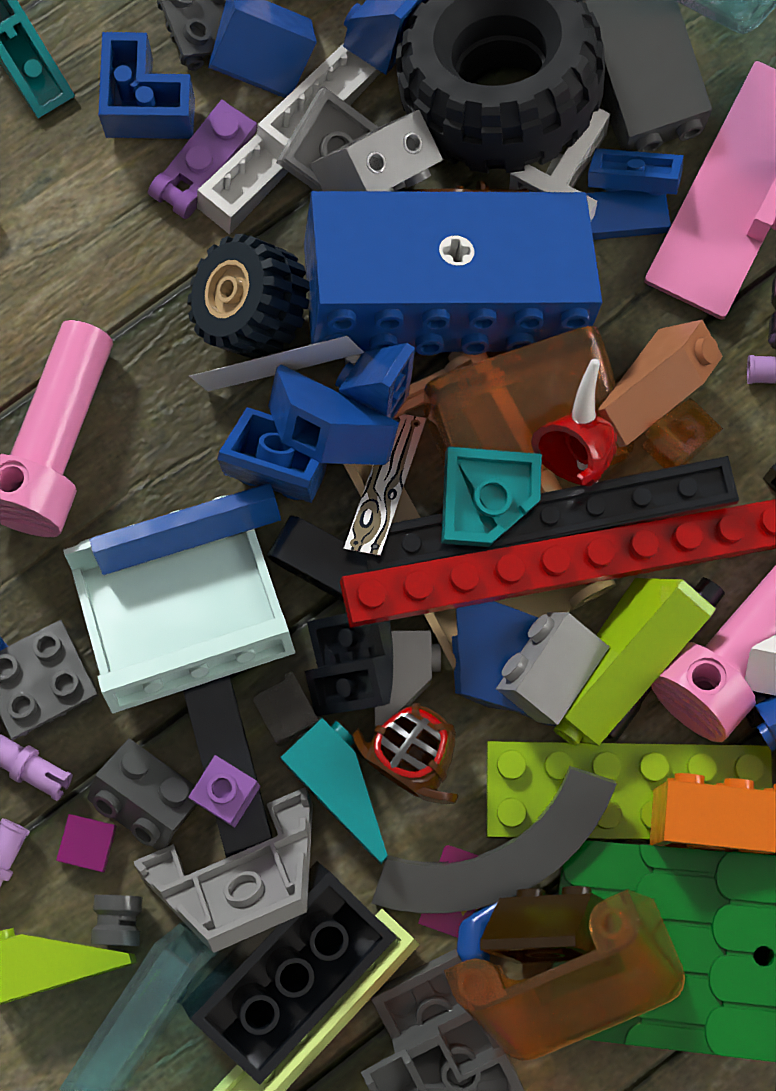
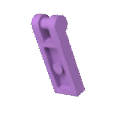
M221 99L166 170L155 177L149 187L148 195L158 202L165 200L173 206L174 213L183 219L189 218L197 208V190L252 139L257 132V123ZM182 180L190 187L188 190L181 191L176 186Z

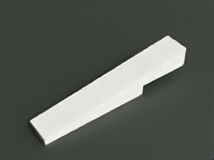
M344 43L258 123L257 134L197 190V208L229 235L288 173L276 161L318 90L326 87L348 105H351L381 73L344 48Z

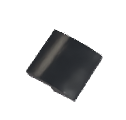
M347 613L308 621L307 625L317 668L306 670L305 675L315 717L390 704L393 684V642L390 620L350 628Z

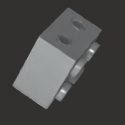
M416 110L384 124L310 163V166L323 191L395 192L405 186L408 188L430 177L431 173L428 168L442 161L443 158L420 110Z

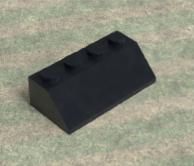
M316 861L309 869L307 912L242 940L182 1003V1006L189 1019L260 1085L397 937L329 870Z

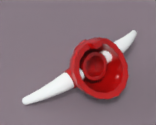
M592 359L585 371L576 394L571 415L563 416L553 422L544 424L533 433L531 441L534 454H542V464L547 469L569 482L582 486H591L598 482L604 471L609 468L617 449L616 441L618 437L612 424L597 416L595 411V389L600 367L598 359Z

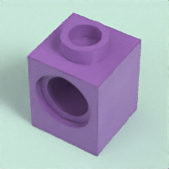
M215 755L188 798L235 828L261 786L255 779Z

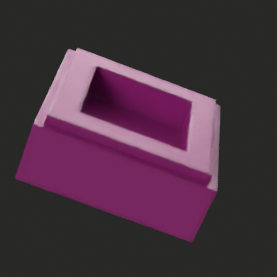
M68 814L56 861L105 873L117 826Z

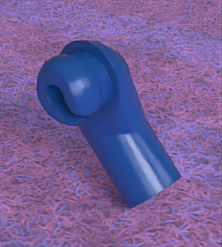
M497 903L478 909L464 919L459 926L457 952L463 964L471 971H480L489 963V953L480 950V939Z

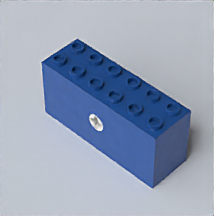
M311 191L304 239L306 280L309 281L310 286L307 295L310 300L308 309L311 345L348 336L364 352L408 343L415 347V352L421 355H435L440 352H464L468 355H479L485 352H509L515 355H522L531 351H553L557 354H570L575 351H583L602 305L586 192Z

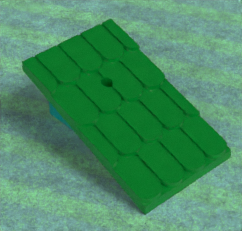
M585 840L582 846L560 867L558 895H562L563 887L584 886L590 887L593 894L608 901L609 961L552 963L546 1035L776 1062V855ZM756 949L759 952L758 964L756 963L753 957V954Z

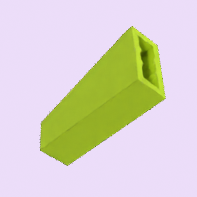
M635 578L596 635L609 646V649L560 723L555 726V733L565 741L576 746L580 742L599 746L706 623L716 608L683 579Z

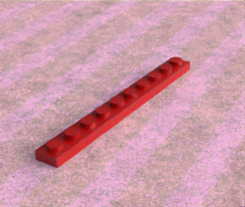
M776 499L342 576L340 586L350 628L773 550L776 549Z

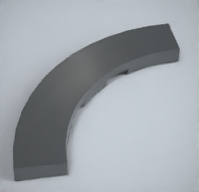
M569 766L563 783L553 800L529 829L517 838H513L493 850L480 854L476 858L449 863V861L420 862L388 855L371 904L414 913H454L486 907L497 903L499 898L516 896L518 889L531 888L559 869L582 846L605 812L617 785L616 781Z

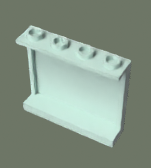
M254 529L103 575L93 555L89 539L63 550L73 573L100 675L97 677L101 692L112 714L295 654L290 633Z

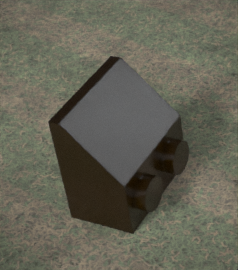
M584 886L563 887L562 895H546V891L542 889H518L516 897L499 898L480 939V950L516 964L609 961L608 901L593 894L590 887Z

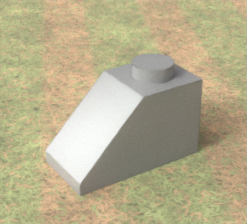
M391 631L393 642L392 693L390 704L375 707V728L377 725L382 726L391 716L409 707L431 685L432 672H441L440 644H431V631Z

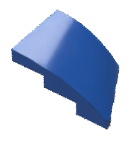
M495 601L456 608L458 635L452 636V651L456 659L454 670L455 693L488 708L511 710L531 718L496 690V688L503 679L502 670L512 656L520 653L530 639L528 637L529 629L538 617ZM542 723V724L549 725V726H556V725H554V724Z

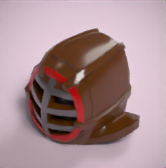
M413 703L412 706L406 707L391 716L382 726L377 725L374 730L375 736L370 743L366 742L359 728L353 733L354 742L363 758L378 770L381 775L411 795L427 802L438 804L456 803L458 794L438 790L441 782L443 783L447 778L446 773L453 758L456 732L454 725L449 724L437 712L421 706V703Z

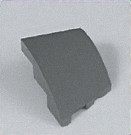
M457 949L383 984L371 997L392 1039L394 1052L397 1053L406 1048L427 1091H524L509 1055Z

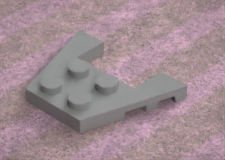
M306 787L266 804L278 836L189 875L185 874L180 856L174 844L134 861L141 879L213 953L307 912L313 803Z

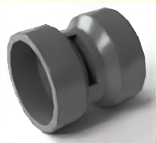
M94 895L93 910L98 917L97 925L92 929L91 944L140 946L141 931L136 927V919L142 912L143 897Z

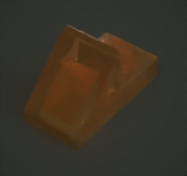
M689 398L651 426L644 434L648 439L643 443V448L664 469L685 465L704 449L723 428L692 398Z

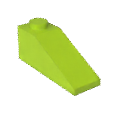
M14 928L0 931V1005L136 964V956L133 953L20 934L15 936Z

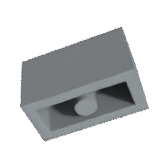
M547 612V614L540 616L532 624L528 632L529 641L520 653L512 656L502 670L503 679L496 688V690L538 723L554 725L560 723L609 649L605 642L569 612Z

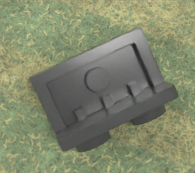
M129 738L95 775L87 796L99 813L105 817L115 819L129 829L139 842L152 846L156 850L169 846L174 833L198 806L188 798L195 787L194 784Z

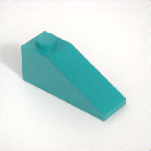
M0 0V64L38 119L75 97L19 2L17 0Z
M321 718L280 757L282 763L366 851L382 865L388 855L356 753L351 748L355 743L354 739L339 722L335 721L330 726Z

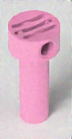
M68 320L62 323L11 454H0L1 525L41 537H57L61 534L77 492L75 485L63 474L113 346L112 338L100 328L75 320Z
M776 565L705 647L694 642H688L651 685L658 700L676 719L699 736L710 741L722 743L756 705L755 695L746 682L745 675L752 647L776 635Z

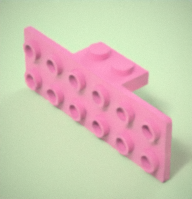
M759 61L754 62L644 279L647 285L721 320L727 316L770 228L776 230V69Z

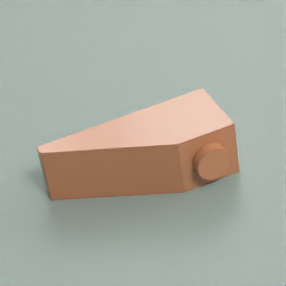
M703 320L658 329L597 410L603 419L612 424L615 433H617L616 443L619 447L630 444L703 385L723 357L717 342L711 336Z

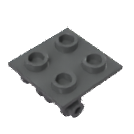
M157 0L158 8L163 10L166 17V28L171 32L170 38L173 43H177L180 51V62L182 65H186L189 70L201 68L204 65L203 58L205 55L212 54L226 0Z
M62 620L0 650V716L12 741L22 735H28L30 731L47 722H53L55 718L66 715L68 711L86 702L89 703L98 696L97 693L99 692L92 678L88 675Z

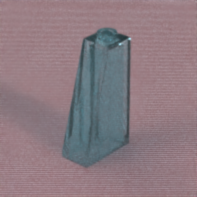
M182 922L158 940L59 1090L123 1091L219 951L213 953Z

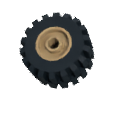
M235 234L234 238L230 236L222 238L219 246L213 244L207 250L208 256L205 259H200L196 266L198 268L197 274L191 278L192 292L188 294L187 304L192 307L188 314L190 322L195 323L194 331L198 336L203 337L204 342L209 345L251 359L269 356L270 353L277 354L283 350L284 343L290 344L294 340L296 328H301L305 321L302 315L304 310L308 309L310 301L306 298V293L310 290L309 281L303 279L306 270L302 264L298 263V258L294 254L253 236Z

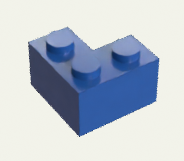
M102 32L98 115L105 137L190 139L194 134L195 96L190 74H152L153 56L147 33Z

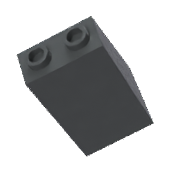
M583 0L589 12L594 13L600 26L605 58L604 89L601 102L605 111L610 113L609 121L621 150L650 153L658 149L664 142L676 138L685 141L699 135L706 127L712 107L677 0Z

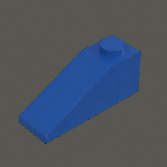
M408 343L365 351L361 354L355 365L348 362L341 371L335 384L339 388L338 392L394 419L409 396L415 347Z

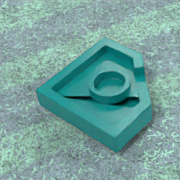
M448 447L445 451L441 544L489 547L537 505L541 497L542 454Z

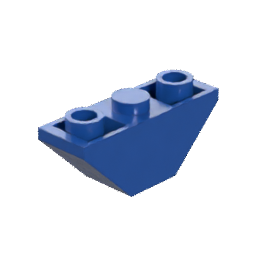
M282 364L276 367L268 407L283 444L320 463L385 465L389 462L399 422Z

